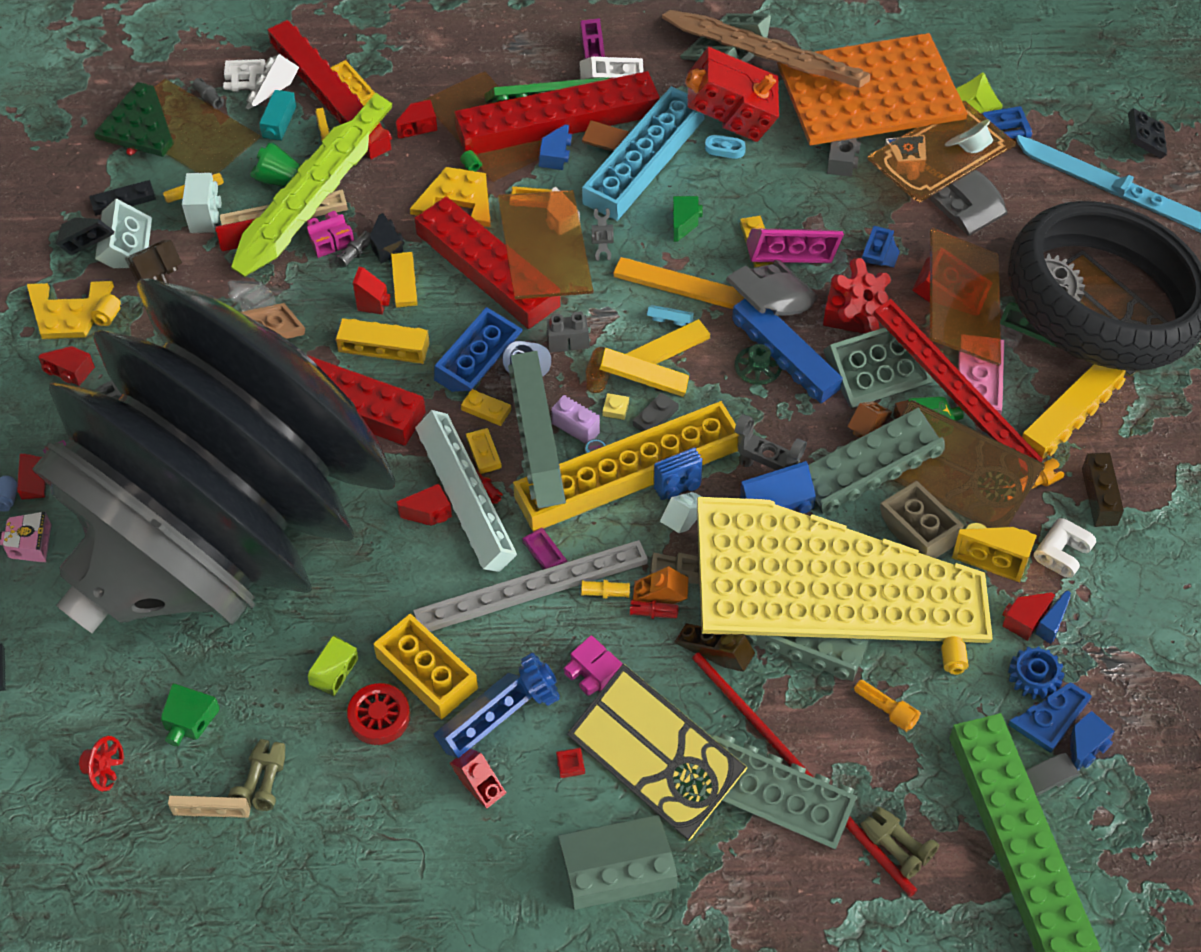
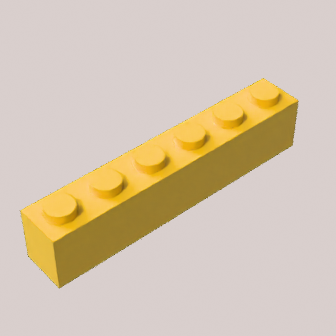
M1094 364L1023 433L1022 438L1042 459L1047 455L1052 456L1057 450L1058 444L1061 442L1065 443L1071 436L1072 431L1075 428L1079 429L1085 422L1088 415L1092 416L1097 411L1101 402L1105 403L1108 401L1114 389L1119 390L1126 380L1123 378L1126 370L1111 369Z

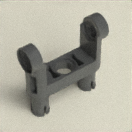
M745 414L740 416L734 432L739 434L737 448L740 453L739 463L741 465L745 461L744 467H750L756 461L774 470H780L800 463L807 442L797 438L791 450H788L754 435V420ZM766 450H770L774 452L775 455L771 458L765 457L762 453Z

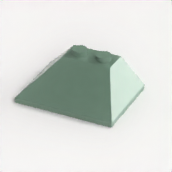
M727 13L719 21L755 32V34L767 38L771 16L770 14ZM700 37L680 55L681 59L697 62L709 46L746 63L755 56L748 51L721 44V42L706 37Z

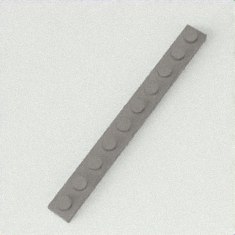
M640 540L418 608L413 610L415 618L431 632L581 585L582 580L594 581L645 565L648 559Z

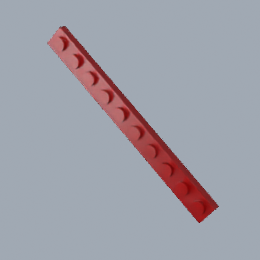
M889 299L874 310L873 315L983 432L987 433L999 444L1042 464L1044 460L892 299ZM1019 459L1021 467L1020 472L1024 476H1027V464L1025 461Z

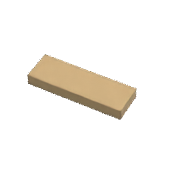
M169 796L168 801L170 810L175 816L247 818L250 814V807L246 798Z

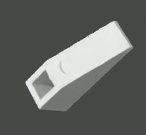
M279 54L273 58L270 57L264 66L267 68L266 71L258 77L255 83L258 86L247 97L246 101H248L246 108L250 109L269 98L275 89L281 90L290 85L299 67Z

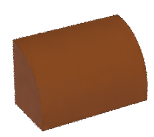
M590 121L582 142L614 152L628 136L629 131Z

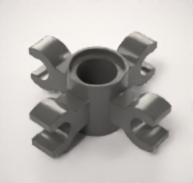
M595 208L594 216L598 220V225H592V244H598L595 257L596 260H599V254L606 252L607 259L610 260L611 252L607 244L614 243L613 224H607L610 210L606 208V215L600 217L598 209Z

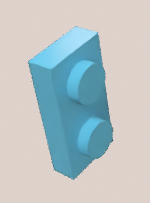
M655 305L649 306L647 316H652L654 321L665 322V319L674 320L673 324L680 326L691 323L694 314L693 312Z

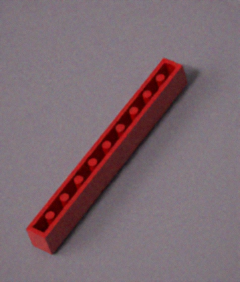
M286 20L267 29L270 44L282 57L299 67L296 74L341 125L353 120L364 107L359 97L350 91L346 82L341 81L338 73L330 68L326 59L320 57L317 49L311 47L308 39L300 34L297 26H293ZM381 123L369 134L368 150L365 154L370 159L391 150V134L381 126Z

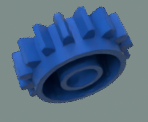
M1029 646L1026 651L1019 650L1017 656L1012 657L1008 673L1011 674L1009 681L1016 682L1015 690L1020 688L1023 690L1022 696L1030 693L1034 700L1037 695L1045 699L1047 693L1051 695L1056 689H1060L1065 674L1061 672L1063 664L1058 663V656L1052 655L1050 650H1043L1039 646L1031 649Z
M530 653L522 658L519 673L535 701L539 704L546 703L548 706L560 700V695L557 692L558 689L555 686L557 680L551 668L546 663L540 662L539 657L534 653Z

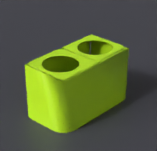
M335 635L332 636L308 673L309 685L335 696L358 661L357 648Z

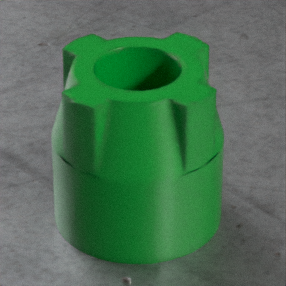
M472 150L464 152L460 157L461 163L470 171L477 172L482 166V162Z

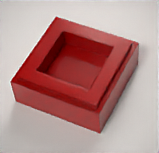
M581 748L556 752L560 778L585 774Z

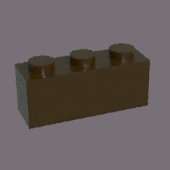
M1110 452L1087 453L1082 466V473L1094 526H1118L1124 509Z

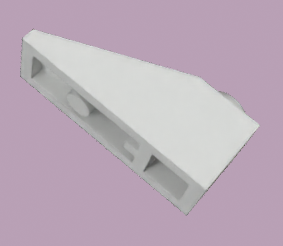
M590 57L580 61L581 79L603 77L611 79L643 72V60L638 58Z

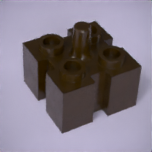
M161 240L125 257L136 281L148 278L169 283L165 273L170 274L178 270L177 266L182 264L171 240Z

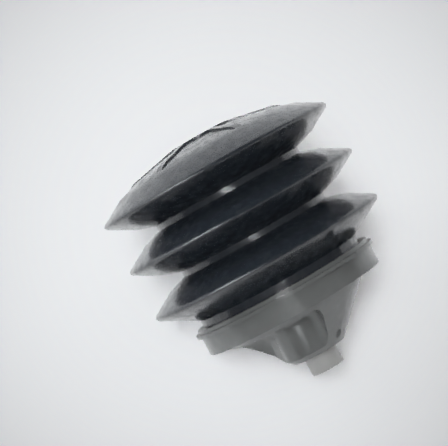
M148 278L141 279L137 283L138 293L153 328L165 345L161 347L138 337L103 330L95 331L93 335L106 371L122 396L116 399L91 389L59 383L49 384V392L70 441L66 446L58 442L54 444L48 442L45 445L48 451L32 470L51 486V494L77 516L85 533L82 541L59 567L60 577L71 584L72 587L56 606L92 634L108 614L120 623H126L152 616L184 612H213L233 626L247 607L253 609L255 606L253 602L255 597L248 591L253 584L303 593L312 591V585L299 554L284 532L286 527L311 536L341 541L353 539V529L338 495L326 479L328 476L348 484L380 490L393 489L395 487V478L379 441L356 410L354 403L312 359L293 343L274 330L265 327L211 295H206L181 285Z

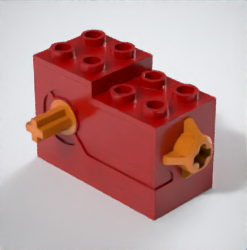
M709 46L688 72L685 81L688 87L687 107L722 121L724 129L758 142L779 118L777 75Z

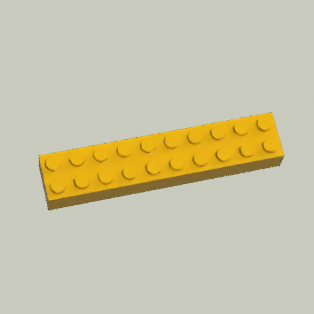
M719 401L560 463L565 504L538 508L536 499L531 500L529 486L533 485V483L529 484L527 477L513 482L514 498L531 530L534 532L540 528L544 529L654 485L655 463L688 449L696 448L700 458H702V465L737 452L739 434L734 432L736 423L722 401Z

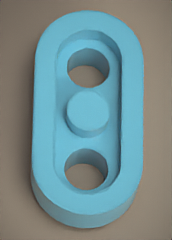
M711 135L705 141V150L710 155L738 159L745 154L746 144L738 138Z

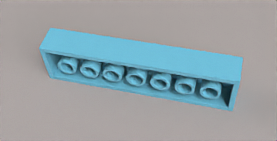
M672 86L665 92L582 187L583 205L591 209L597 208L598 212L606 215V208H609V217L616 221L620 219L705 119V114L687 107V93Z

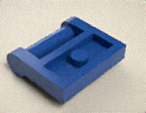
M1021 106L982 112V121L990 120V123L987 125L988 130L999 139H1015L1018 135L1026 138L1032 137L1031 127ZM1018 127L1021 128V129H1019V130H1013V131H1007V132H1001V133H998V132H997V131H999V130L1012 129V128H1018ZM992 136L993 142L991 144H997L999 141Z

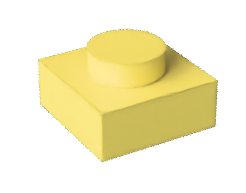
M607 393L603 407V416L625 420L629 397Z

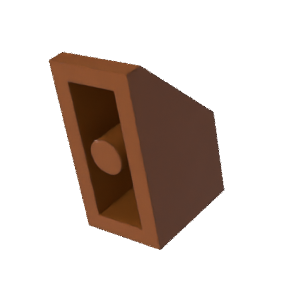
M874 401L863 402L858 405L847 427L853 430L852 433L855 436L861 438L882 427L893 412Z

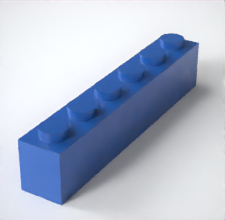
M746 299L733 306L732 319L735 325L741 327L752 341H756L762 347L765 354L771 356L781 369L786 370L797 384L803 386L811 398L816 399L822 404L841 389L843 377L783 320L774 315L771 309L765 308V313H760Z

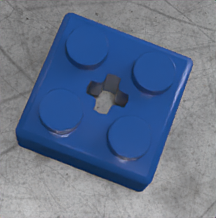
M696 448L688 449L658 461L654 465V489L658 496H660V500L671 499V497L678 496L687 490L694 491L701 485L702 458H700Z

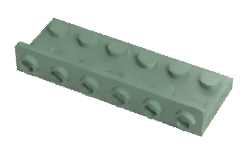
M918 407L809 464L816 495L815 502L822 514L828 511L833 512L841 504L858 499L862 493L879 488L883 482L898 478L902 472L910 468L915 469L919 467L923 461L940 456L945 450V441L942 437L939 438Z
M745 635L750 645H758L771 653H779L787 656L794 662H803L818 671L824 670L834 674L839 679L850 681L854 680L870 642V639Z
M721 733L720 737L713 736L714 740L748 767L746 772L741 775L722 799L723 801L831 848H837L857 799V796L853 794V788L841 783L837 788L829 784L830 779L817 773L815 777L805 774V768L792 763L791 767L781 764L782 758L768 753L767 757L757 754L758 748L746 743L743 747L734 744L735 738Z

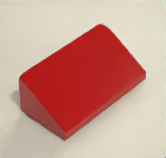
M255 219L216 226L221 251L237 249L242 234Z
M23 453L19 455L17 491L21 500L45 498L46 482L32 470L42 457Z

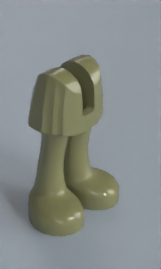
M260 739L248 758L251 766L245 784L232 787L228 797L246 798L249 807L253 803V806L259 811L272 810L276 803V798L271 794L276 772L282 771L284 767L285 744L274 742L268 754L269 740ZM262 770H265L260 790L257 791L254 796V792Z
M881 807L873 811V818L867 817L861 823V827L871 841L877 846L883 845L901 865V873L907 879L915 876L921 866H925L932 859L940 846L932 839L924 844L916 841L899 824V818ZM891 836L902 843L914 856H909L897 845Z

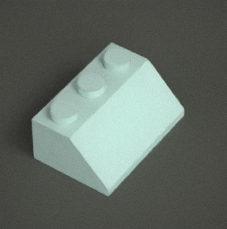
M115 199L102 211L101 221L113 229L115 233L97 243L95 259L112 268H129L125 257L141 251L149 245L152 217Z

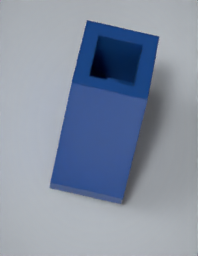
M563 125L542 138L539 167L563 170L564 162L568 163L570 150H566V146H571L572 134L568 133L569 125Z
M1090 711L1074 726L1070 735L1071 761L1077 770L1081 767L1088 768L1096 759L1095 755L1099 751L1104 753L1113 743L1111 738L1115 731L1093 711Z

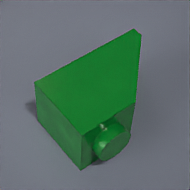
M673 196V242H678L698 226L699 217H703V205H699L698 196Z

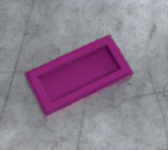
M543 528L522 538L523 544L543 570L567 563V559Z

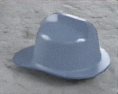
M514 341L506 347L501 358L503 359L505 370L509 373L508 365L512 364L511 355L537 350L542 376H544L550 369L551 355L543 345Z

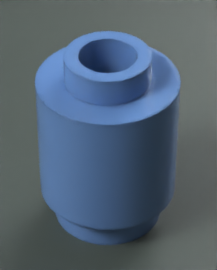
M5 475L0 477V511H9L15 502L18 482L11 476Z

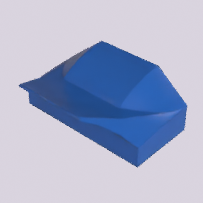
M873 226L862 259L866 263L894 267L900 253L894 242V231Z

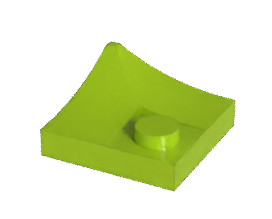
M984 72L956 88L966 111L976 120L981 119L982 112L1000 110L1003 107L993 92ZM968 115L967 119H965L967 124L974 121Z

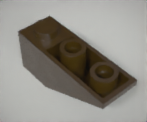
M686 623L675 640L677 645L694 653L699 652L704 658L724 668L742 672L746 670L755 655L745 634H703L702 626Z

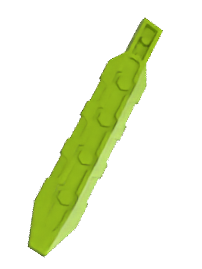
M375 93L353 120L336 126L323 139L322 145L309 160H305L297 170L298 173L286 187L281 188L273 198V202L259 218L256 217L244 231L231 269L246 277L280 256L290 244L291 238L304 223H307V220L312 218L316 213L315 210L323 200L339 186L340 180L350 168L356 165L368 150L369 134L391 110V102Z

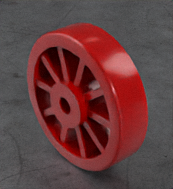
M374 683L361 688L352 696L347 707V719L350 729L359 740L372 745H383L398 739L406 731L410 722V708L406 696L397 687L386 683ZM379 695L386 696L382 702L379 701ZM375 696V702L371 703L368 698ZM392 699L396 701L392 704H389ZM361 703H363L367 708H361L359 706L361 705Z

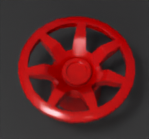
M104 736L94 744L92 749H86L81 754L79 759L80 771L88 775L90 783L96 790L108 791L114 785V783H110L105 786L107 782L106 775L110 780L116 781L117 776L111 769V766L122 765L124 762V752L121 743L113 736ZM110 740L113 742V744L108 749L107 741ZM118 749L119 759H112L111 756L114 755ZM97 776L99 777V784L95 780Z

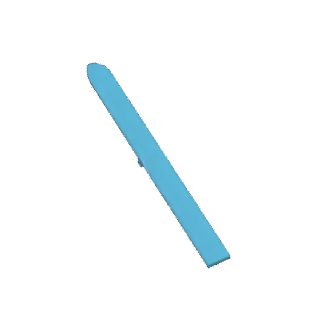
M1021 135L1016 136L1017 143L1022 151L1030 158L1201 233L1200 212L1132 183L1133 176L1128 175L1120 178L1045 144Z

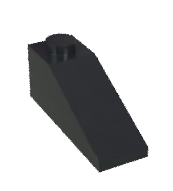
M75 217L61 224L55 244L72 256L114 235L115 231L100 219Z

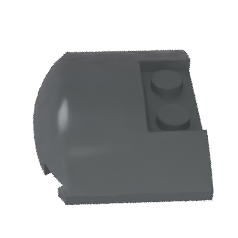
M952 161L936 170L935 174H929L915 182V186L918 189L925 186L930 189L968 165ZM972 167L931 192L927 189L921 191L968 236L1007 214V208H1005L1004 200L998 189L985 175ZM941 175H942V177H946V178H942V180L937 179V178L940 177Z
M775 260L771 265L751 269L744 266L727 276L726 279L760 313H765V308L771 309L774 315L802 313L810 309L818 298V295L779 260Z

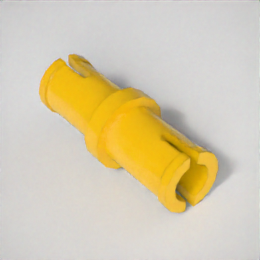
M603 579V582L582 580L581 596H602L603 599H607L608 596L629 598L630 583L608 582Z

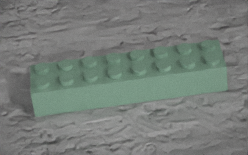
M538 351L511 355L512 364L508 365L510 378H513L510 380L527 479L529 484L533 483V485L529 486L531 500L536 499L538 508L565 504L566 500Z

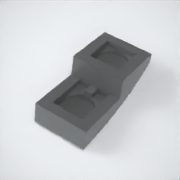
M1066 753L1050 758L1026 770L1037 797L1055 786L1059 788L1080 775Z

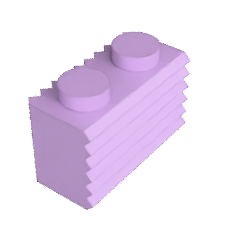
M562 396L552 407V424L586 444L589 440L595 439L600 433L599 415H596L595 412L592 413V410L577 404L574 400H570V397Z

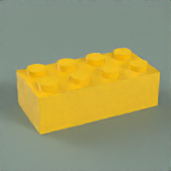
M411 614L373 643L376 658L441 720L478 689L476 674Z

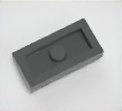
M660 393L633 420V426L640 431H645L663 424L679 409V404L663 393Z

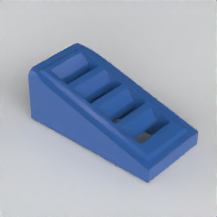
M1065 591L1041 619L1036 629V635L1049 644H1052L1069 603L1071 595L1069 591Z

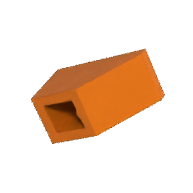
M668 566L635 581L633 600L645 602L656 600V603L676 604L687 599L689 578Z

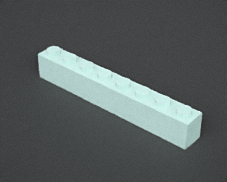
M431 410L415 427L419 439L428 453L427 456L436 470V475L443 484L444 491L448 495L453 505V510L461 522V527L468 536L470 545L479 559L480 566L485 570L500 572L517 553L449 415Z

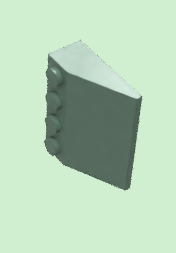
M886 328L840 341L823 349L827 363L843 377L840 390L850 408L858 407L863 402L876 401L933 382L931 376Z
M659 815L558 836L574 910L677 888L678 876Z

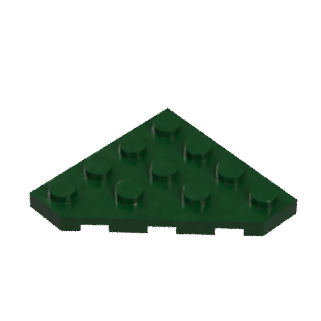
M140 82L135 84L94 132L97 140L164 157L174 144L155 87Z

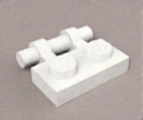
M265 59L225 61V80H231V82H224V90L239 92L240 89H250V91H255L258 86L255 84L258 77L266 71L264 67L266 64Z

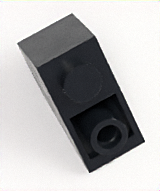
M384 213L379 214L370 234V242L373 253L382 264L392 259L391 254L404 253L403 245L405 242L400 233L397 234L392 220H388Z

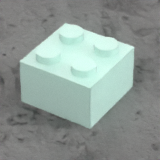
M186 173L182 206L190 233H215L216 224H219L218 208H221V196H217L218 185L216 181H213L212 173Z

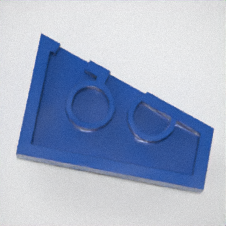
M1070 682L1049 695L1043 702L1036 706L1033 705L1019 717L1016 716L1011 719L1008 725L1052 753L1089 703L1092 695Z

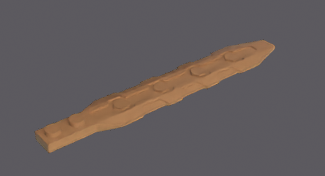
M674 10L662 14L663 19L682 31L721 42V44L748 51L755 56L786 64L788 67L802 72L825 76L857 88L870 81V73L864 72L861 68L846 66L845 63L835 62L827 56L790 46L788 43L757 35L755 32L737 28L704 15Z

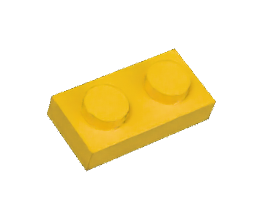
M472 389L461 404V410L501 426L511 411V405Z
M488 428L466 434V439L479 473L483 474L502 468Z

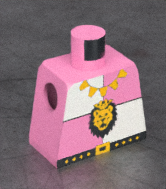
M46 512L10 517L7 520L5 531H0V545H3L9 558L46 562L51 531V522Z

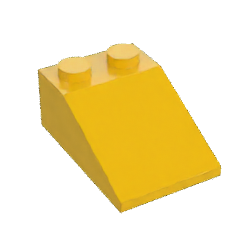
M1015 527L960 529L952 559L1020 583L1037 535Z

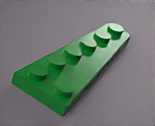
M609 77L494 87L484 94L485 102L495 103L602 81L609 79Z

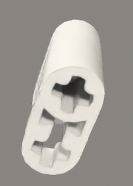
M1059 518L1034 552V558L1037 562L1066 578H1072L1080 567L1079 562L1074 557L1063 552L1062 549L1067 544L1082 553H1089L1096 543V538L1093 534L1076 524Z

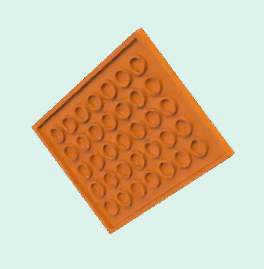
M930 33L815 52L827 56L835 62H843L846 66L861 68L864 72L870 73V81L860 88L825 76L802 72L777 62L809 146L967 119L968 113Z

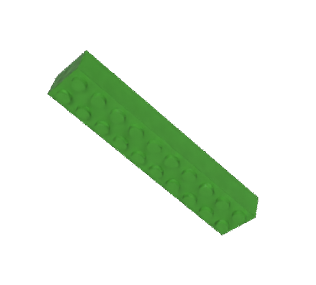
M999 713L953 725L949 739L1035 952H1100V945L1002 714Z

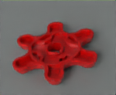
M854 258L850 261L852 273L850 279L843 275H834L831 279V284L845 298L844 305L838 310L840 320L849 322L853 317H858L863 323L865 333L880 329L878 320L873 313L875 309L888 301V295L884 292V289L889 285L891 279L887 273L880 272L876 276L868 273L865 261L861 258ZM863 293H868V301L864 299Z

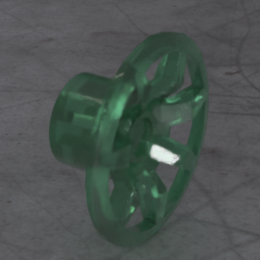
M755 344L743 349L735 359V370L738 376L751 384H768L776 380L782 372L777 361L770 360L771 351L763 344ZM748 353V358H741L744 354ZM739 362L744 365L748 364V366L741 371L739 369ZM769 366H770V367H776V366H778L777 372L774 374V373L769 369ZM753 370L755 371V380L750 379L745 375L749 374ZM762 371L770 377L766 380H759Z

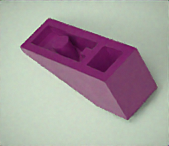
M600 19L581 20L579 30L584 59L605 57Z

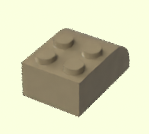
M918 481L881 502L880 505L882 517L889 530L905 546L919 550L918 553L937 558L953 548L960 529L964 527Z

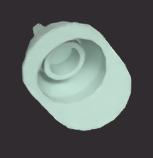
M984 120L970 130L950 139L945 143V146L959 144L969 153L982 151L993 142L987 127L990 120Z

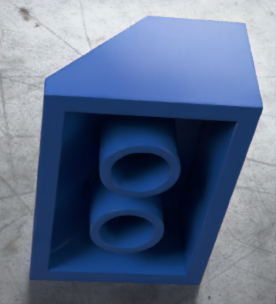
M807 461L741 482L740 499L771 500L775 502V505L802 514L814 509L816 495Z

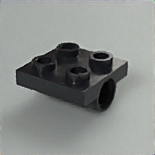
M1135 108L1128 112L1131 142L1161 159L1167 155L1164 125Z

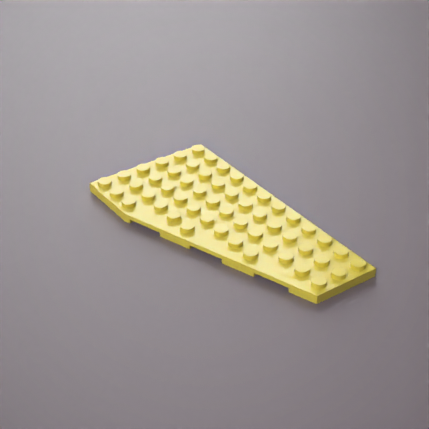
M697 498L701 626L703 634L943 641L947 637L958 636L962 638L963 642L990 643L993 639L985 572L958 563L954 565L918 553L919 550L887 539L882 541L847 529L845 525L815 515L808 516L775 505V502L771 500Z

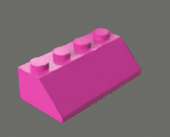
M751 228L746 244L751 262H774L779 260L781 262L832 263L844 233L843 231L822 229Z

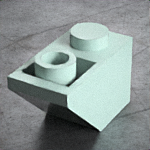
M690 492L671 497L660 522L678 533L688 531L697 520L696 501L701 496Z

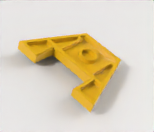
M446 167L410 208V214L419 215L447 196L458 206L473 208L471 217L482 226L491 228L486 173Z
M91 282L89 298L48 300L50 290L48 283L27 284L42 339L86 338L94 324L91 312L101 297L111 293L114 288L113 282Z

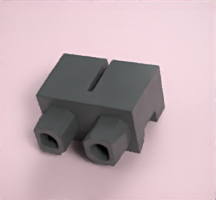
M574 312L571 317L552 314L551 318L547 319L546 336L549 353L568 351V339L570 350L590 348L587 319L583 312Z

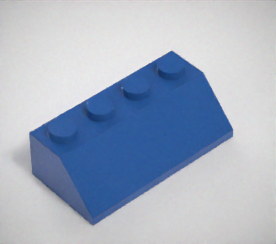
M486 307L434 366V381L452 392L471 391L502 356L506 347L521 334L522 328Z

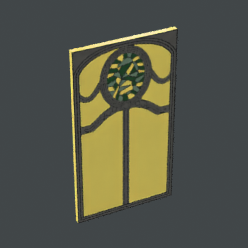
M625 664L619 667L617 672L567 733L572 740L689 841L748 768Z

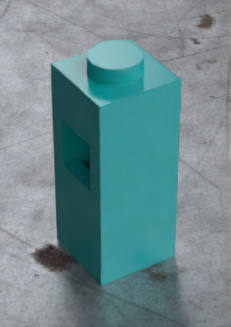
M274 90L259 123L262 138L282 141L297 107L294 92Z

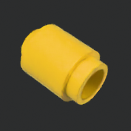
M107 294L101 297L91 312L94 323L99 326H109L120 310L121 304L116 296Z
M958 636L945 638L941 646L944 670L953 675L961 674L969 666L966 645L962 638Z

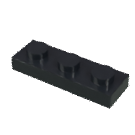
M150 180L89 196L95 216L101 215L102 211L115 199L129 206L156 200Z

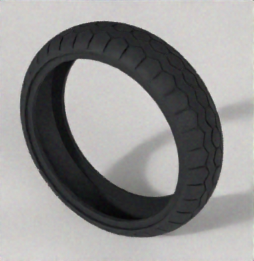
M1095 201L1067 202L1040 212L1023 227L1016 237L1008 262V278L1013 297L1029 323L1047 340L1065 352L1068 351L1069 354L1079 359H1084V361L1102 367L1140 371L1171 364L1186 355L1200 341L1201 262L1183 240L1154 219H1150V217L1135 212L1132 209L1110 203ZM1084 246L1100 249L1122 257L1142 269L1157 282L1169 298L1176 320L1156 325H1139L1118 321L1093 311L1073 298L1060 286L1048 269L1043 253L1058 247Z

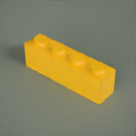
M342 318L336 337L338 352L420 364H424L430 344L428 330L344 318Z

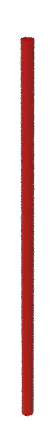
M699 652L696 653L692 660L790 767L794 763L805 768ZM806 769L805 774L812 776V774ZM849 816L845 827L910 897L917 892V888L902 875L893 862Z

